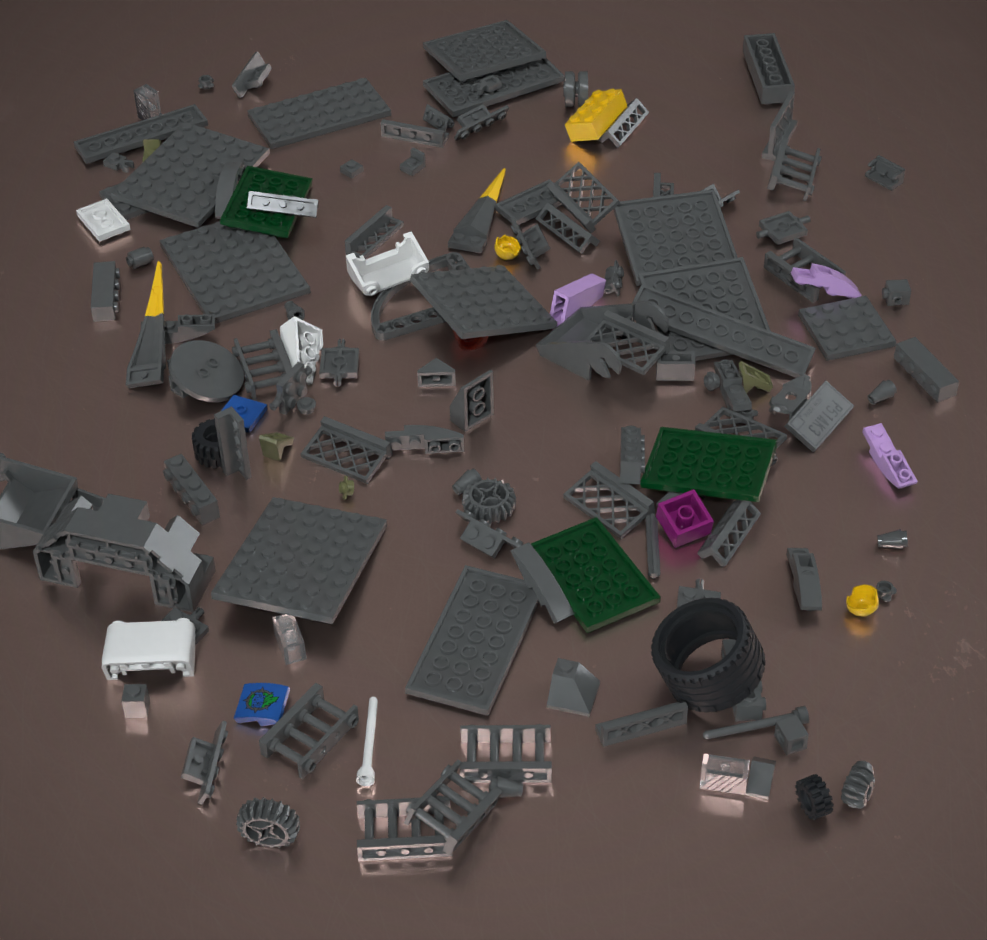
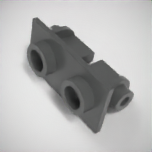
M427 104L423 120L439 130H444V132H446L447 128L454 126L453 119Z
M615 260L614 266L606 269L604 293L616 292L617 296H619L624 270L619 266L617 260Z

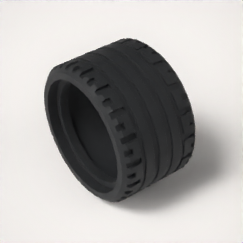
M701 598L685 603L665 617L654 633L653 643L651 644L652 660L677 702H686L690 710L717 712L730 708L747 698L763 677L762 674L766 665L764 650L745 613L733 602L725 599L722 600L721 598ZM718 639L736 640L731 651L721 661L711 667L699 671H681L683 663L689 655L702 645Z

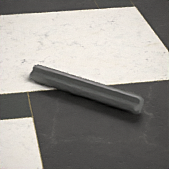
M651 513L645 517L648 575L655 579L660 576L658 520L655 514Z

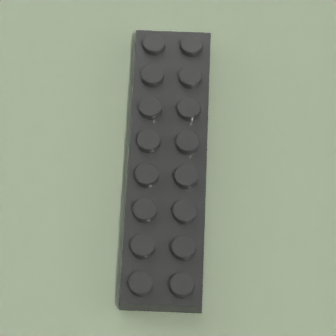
M194 104L74 141V147L86 164L107 158L113 152L119 154L135 148H141L144 146L143 139H159L160 141L167 139L184 122L205 127L208 126V120Z

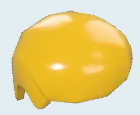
M504 234L501 238H496L494 250L501 259L512 260L520 254L521 246L517 239Z
M865 584L853 587L852 594L850 596L847 595L846 598L848 611L855 616L867 617L874 613L879 606L877 589L872 585Z

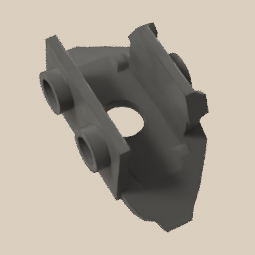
M803 374L783 384L782 390L775 397L772 396L769 402L771 406L769 412L773 415L777 412L790 414V420L811 397V377ZM794 395L796 399L788 400V396Z

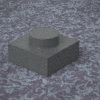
M352 159L340 166V172L350 178H354L364 171L363 165Z

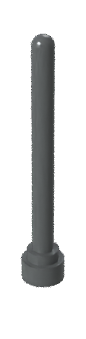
M806 706L796 707L789 714L707 730L703 733V737L708 740L775 726L776 721H779L781 718L797 715L802 724L809 723V714Z

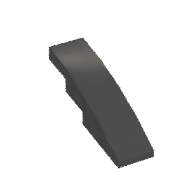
M528 542L511 550L528 589L533 588L540 605L546 606L553 623L555 624L573 615L574 613L565 594L533 546Z

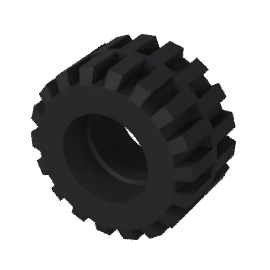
M215 418L213 420L208 419L204 423L201 422L199 427H195L194 432H192L194 455L201 465L205 464V467L222 468Z

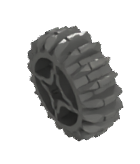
M488 477L486 480L479 478L478 482L472 481V484L467 485L466 490H464L462 499L463 510L473 513L475 515L474 519L478 521L482 518L490 524L492 522L499 524L500 520L506 521L507 516L510 517L513 511H515L516 496L514 489L510 487L509 483H504V480L497 481L496 477L493 480H490Z
M264 797L261 800L258 798H254L253 801L247 800L246 804H242L236 819L237 831L241 833V836L247 838L248 842H254L255 845H262L263 847L281 848L282 845L289 846L290 843L295 841L300 830V821L296 810L290 809V805H283L282 801H274L273 798L271 800H267Z

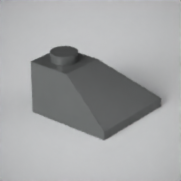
M558 658L552 674L547 708L590 717L600 686V680L580 662Z

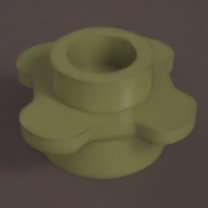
M344 476L343 482L340 481L339 493L343 494L344 500L347 499V496H352L354 493V481L348 480L347 476Z

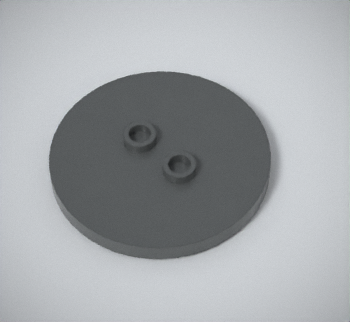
M204 340L185 342L174 350L169 361V371L173 381L182 391L198 400L206 402L227 401L239 392L244 381L243 368L238 359L226 348L213 342Z

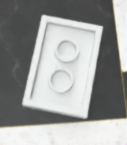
M108 199L76 210L79 219L99 242L131 230L130 224Z

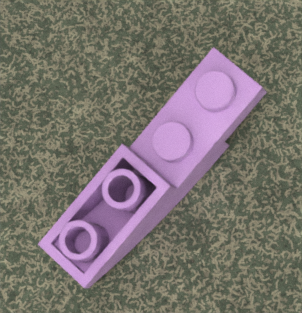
M812 263L810 270L793 267L791 275L796 283L800 285L810 284L819 288L823 286L826 293L831 296L840 295L850 299L862 296L857 286L849 278L829 267Z
M882 423L865 427L862 433L870 446L869 453L883 475L898 489L917 484L918 481L901 450L897 451Z

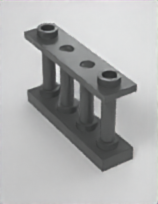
M782 137L767 189L774 191L776 184H783L804 191L803 200L806 201L808 195L812 196L815 188L812 183L816 166H819L822 156H819L821 149L817 148L815 156L791 149L787 145L789 139ZM787 154L810 161L812 165L787 158ZM785 164L808 171L810 173L809 175L786 168ZM782 174L807 181V185L784 178Z
M797 237L793 240L792 250L780 256L771 251L765 253L764 268L812 303L818 301L819 291L823 286L819 288L810 284L800 285L796 283L791 275L793 267L802 268L807 264L812 265L813 263L829 267L846 276V271ZM796 255L802 259L792 265L786 262V260Z
M277 329L270 331V339L265 342L240 347L238 339H234L232 353L237 357L243 368L246 392L251 394L253 400L256 399L255 389L276 385L292 368ZM267 348L273 349L271 353L244 358L243 355ZM270 360L278 361L274 365L252 370L248 369V365ZM277 371L283 373L281 376L253 382L252 377Z
M315 683L259 740L261 755L269 758L274 752L281 753L297 763L299 778L304 779L308 773L314 771L316 765L342 737L357 725L359 721L358 706L353 705L347 712L324 700L323 686ZM316 708H321L339 718V720L332 727L311 714ZM307 722L326 734L319 741H316L297 730V728L302 723ZM288 737H293L312 749L305 756H302L282 743Z
M460 725L461 743H467V762L461 763L460 776L470 783H490L491 777H497V775L520 783H552V762L544 761V742H551V725ZM535 742V761H522V743ZM476 743H490V762H476ZM499 743H512L513 761L499 762Z
M457 760L452 766L448 764L435 784L417 802L413 800L405 811L408 814L404 821L407 826L417 817L445 837L446 844L442 851L449 856L496 806L503 792L497 786L490 792H483L457 773L462 763L460 760ZM453 781L477 798L479 804L470 803L446 785ZM440 792L467 811L468 816L465 817L463 815L461 817L435 797ZM430 805L455 823L456 829H449L423 809Z
M446 796L435 797L450 808V799ZM420 798L367 799L357 801L358 819L364 818L365 839L357 840L358 861L448 857L449 855L442 851L446 841L444 840L445 837L435 831V836H421V820L417 817L411 822L412 837L398 838L397 816H407L408 814L405 812L407 807L413 800L417 802ZM430 805L423 809L429 815H434V818L444 825V815ZM388 817V838L374 839V818Z

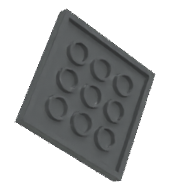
M867 296L799 309L798 316L826 361L896 346V339Z

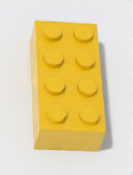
M622 89L596 90L585 100V103L565 123L571 142L598 140L628 107Z

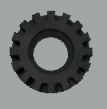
M813 774L796 782L795 788L797 790L795 792L799 797L797 800L801 803L800 807L805 810L804 813L806 816L808 815L809 819L816 820L833 812L832 807H834V804L831 802L833 799L829 795L830 790L826 788L825 781L822 782L820 776L818 777L817 774Z

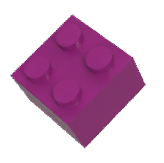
M694 489L658 503L656 518L674 548L711 534L714 520Z

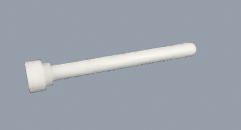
M374 696L369 699L363 764L357 771L356 777L357 783L361 786H371L375 782V772L371 765L378 699Z

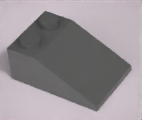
M492 370L462 386L450 405V421L464 432L494 415Z

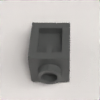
M415 148L410 150L411 157L400 164V170L411 176L426 167L425 153Z

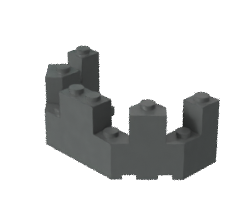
M113 494L107 495L98 511L93 510V505L82 495L67 504L56 522L46 529L33 550L39 578L42 581L78 588L81 584L77 561L149 576L155 605L169 608L175 607L192 613L196 610L216 569L214 557L197 553L193 554L191 552L200 533L179 515L170 519L165 529H163L159 524L148 521L150 513L147 501Z

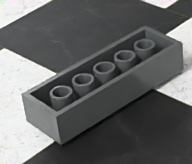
M775 33L744 35L743 54L761 104L784 103L789 92H794L795 84Z

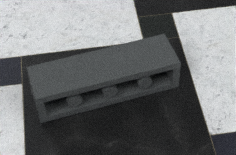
M115 261L95 262L93 264L91 294L93 322L115 320L116 313L119 312L118 302L116 301H119L120 269L116 268Z
M916 337L896 343L895 360L904 367L907 373L937 403L957 395L959 381Z

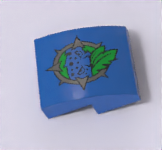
M273 683L244 684L234 715L235 721L238 724L257 721L260 726L274 725L283 716L290 692L289 686Z

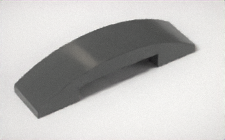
M227 162L222 168L216 191V219L221 218L236 188L238 177H241L243 162Z

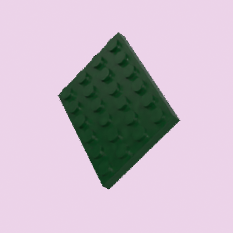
M247 165L220 218V224L227 227L241 228L246 231L251 230L262 234L288 238L298 216L247 209L249 191L306 198L312 186L313 178Z
M660 427L645 467V473H643L640 481L641 488L686 493L694 489L697 495L760 502L777 448V440Z
M597 517L530 543L555 577L572 608L573 615L587 633L660 603L661 596Z

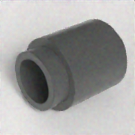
M141 247L128 252L126 257L128 266H132L133 269L147 265L154 260L153 253L149 247Z

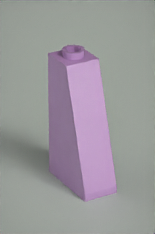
M591 273L554 290L550 315L557 321L556 327L580 307H590L603 296L606 280Z

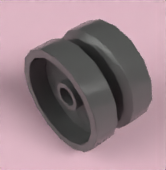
M565 71V82H563L565 107H574L575 97H578L579 107L588 99V71H579L578 81H575V73L573 71Z

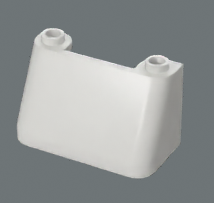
M412 231L403 234V242H396L395 249L366 260L363 255L359 256L360 258H357L354 253L346 255L347 272L364 295L372 296L380 291L410 281L411 274L428 272L429 261Z
M180 618L177 621L112 622L107 628L102 656V670L107 680H118V674L121 672L123 675H127V671L170 669L171 673H175L176 669L183 672V677L194 676L195 625L187 618Z

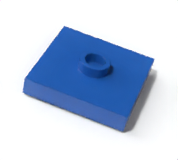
M233 395L222 409L225 410L232 406L244 420L245 432L250 433L268 410L267 404Z

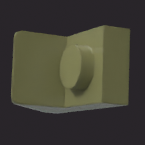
M143 139L144 154L142 162L162 144L159 139Z
M742 361L739 363L742 386L746 393L754 386L767 392L773 388L768 374Z
M278 432L259 436L263 455L278 461L281 460L283 448L292 445L294 437Z

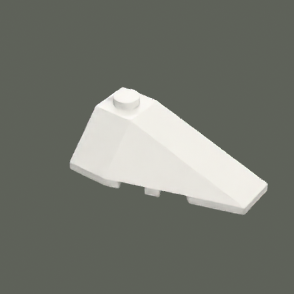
M294 316L280 326V339L292 367L297 362L304 364L305 368L306 366L312 368L313 372L306 379V384L310 385L315 375L316 362L320 357L318 355L319 351L323 347L322 329Z

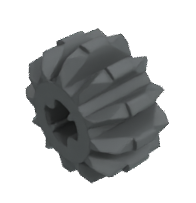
M852 769L849 775L846 776V781L843 783L844 786L841 790V800H843V803L848 804L852 808L862 809L870 800L875 786L873 774L864 769Z

